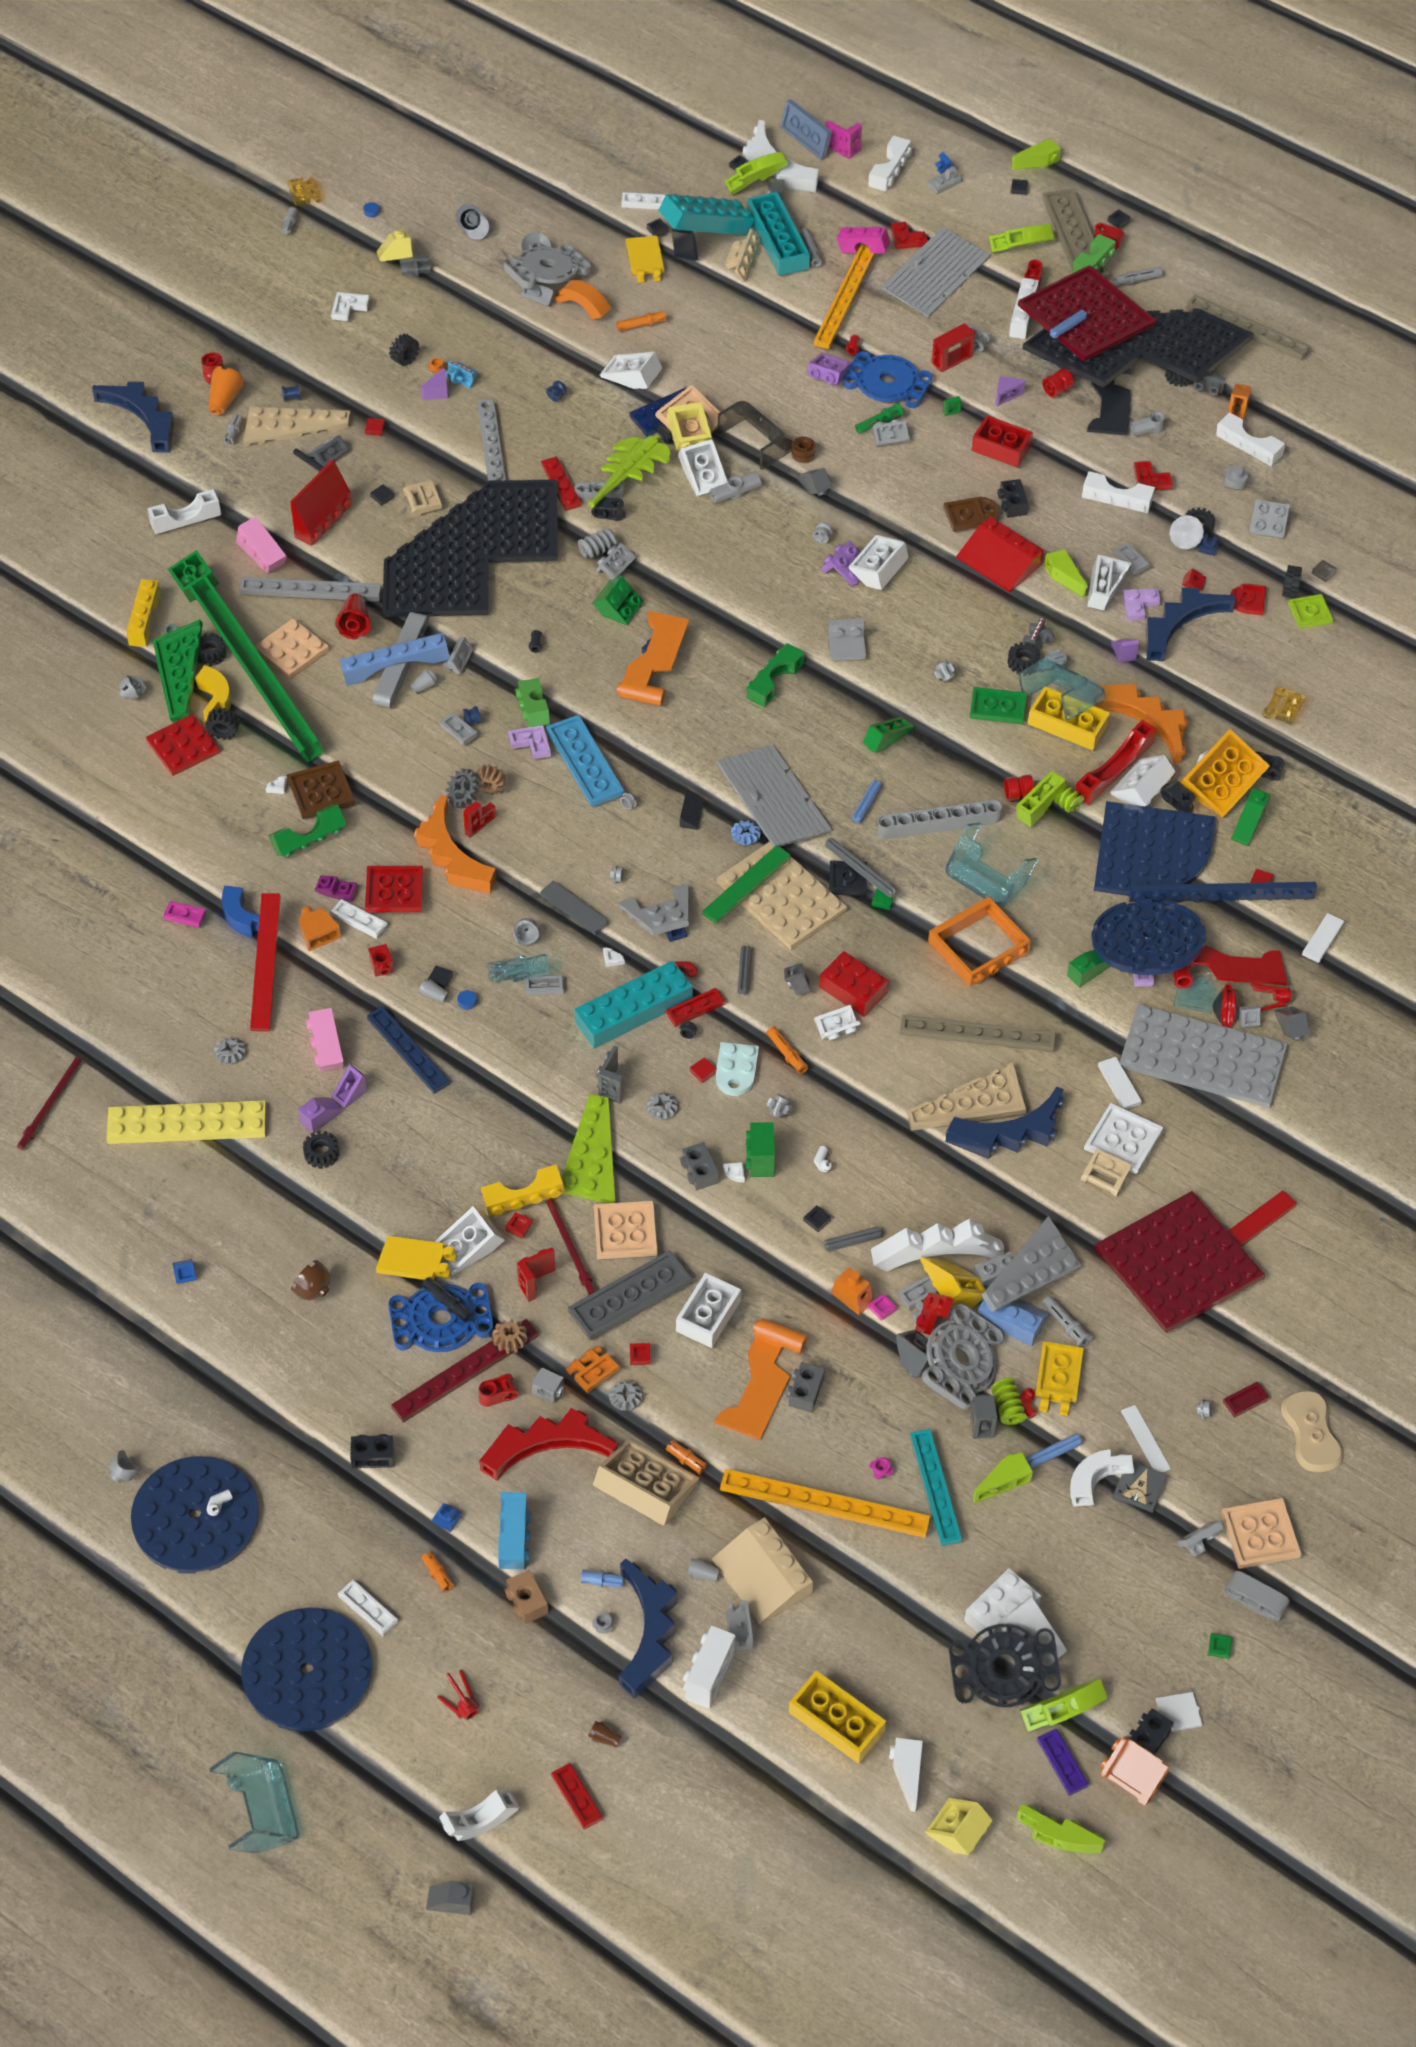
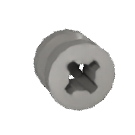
M819 522L816 530L813 532V539L821 544L827 543L833 528L827 522Z

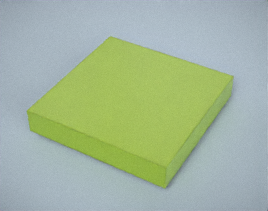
M1322 594L1290 599L1288 601L1289 608L1299 629L1333 623V617Z

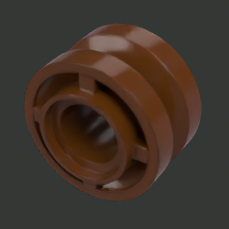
M806 436L794 439L792 442V458L800 463L812 461L815 457V441Z

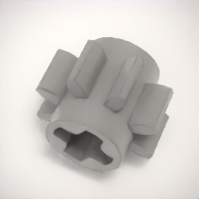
M1059 649L1049 650V655L1045 656L1047 667L1052 668L1053 671L1064 669L1063 664L1067 663L1065 653Z
M945 659L935 665L936 670L934 674L937 679L942 678L943 681H946L955 675L953 671H955L956 666L953 661L948 662Z
M776 1094L775 1098L770 1097L766 1105L770 1107V1114L780 1118L784 1114L789 1115L792 1108L788 1104L790 1100Z

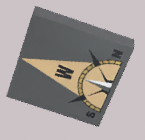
M1133 1462L1134 1473L1121 1475L1113 1498L1153 1513L1167 1475Z

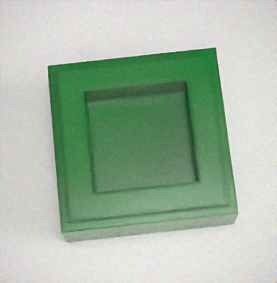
M960 396L944 400L943 413L945 416L961 412L962 399Z
M876 888L872 906L890 910L894 896L890 898Z
M1211 1633L1208 1656L1229 1659L1232 1637Z

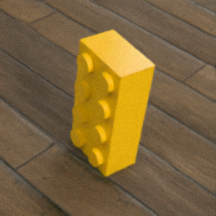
M1045 686L1029 711L1028 724L1093 751L1108 727L1110 712Z
M817 1670L789 1702V1713L858 1764L885 1733L886 1721Z

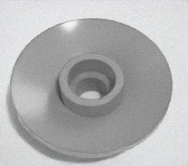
M531 232L522 239L521 251L523 252L534 247H551V243L543 234Z

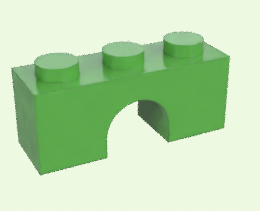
M1098 234L1090 244L1089 254L1082 252L1074 260L1072 273L1088 265L1099 271L1115 255L1116 241Z
M539 678L518 681V689H515V693L519 701V708L522 710L523 721H527L529 728L550 724L549 709L546 700L543 699Z

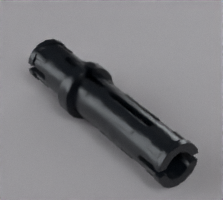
M431 1277L423 1281L422 1288L442 1303L449 1313H453L464 1323H467L472 1318L471 1315L473 1313L461 1304V1300L451 1296Z

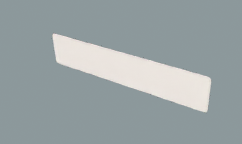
M1133 1405L1121 1410L1153 1470L1161 1473L1170 1470V1466L1137 1407Z

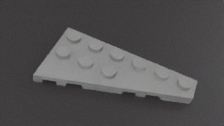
M1048 1216L981 1296L991 1311L994 1312L1078 1270L1081 1264Z

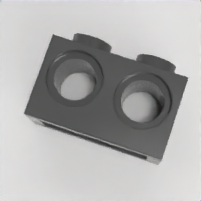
M705 1142L683 1148L680 1162L682 1168L687 1169L688 1181L694 1185L696 1191L718 1184L719 1172Z
M801 1362L799 1369L795 1368L792 1377L794 1384L788 1387L786 1398H789V1407L810 1413L813 1412L824 1380L825 1368ZM799 1394H804V1395H806V1396L800 1397V1396H798V1395H799Z

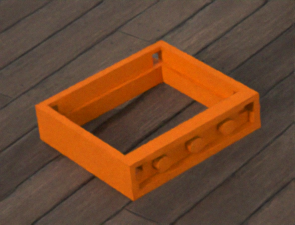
M988 896L931 929L928 942L969 986H972L975 983L982 982L987 976L994 975L1004 966L1011 965L1016 959L1026 956L1030 950L1031 940ZM988 915L1016 946L971 971L944 940Z

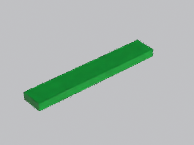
M777 845L773 847L702 911V915L717 925L790 859V854Z

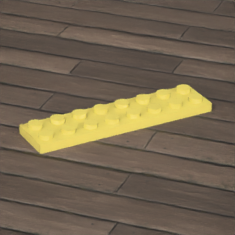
M264 1100L108 1107L107 1143L265 1137L266 1102Z

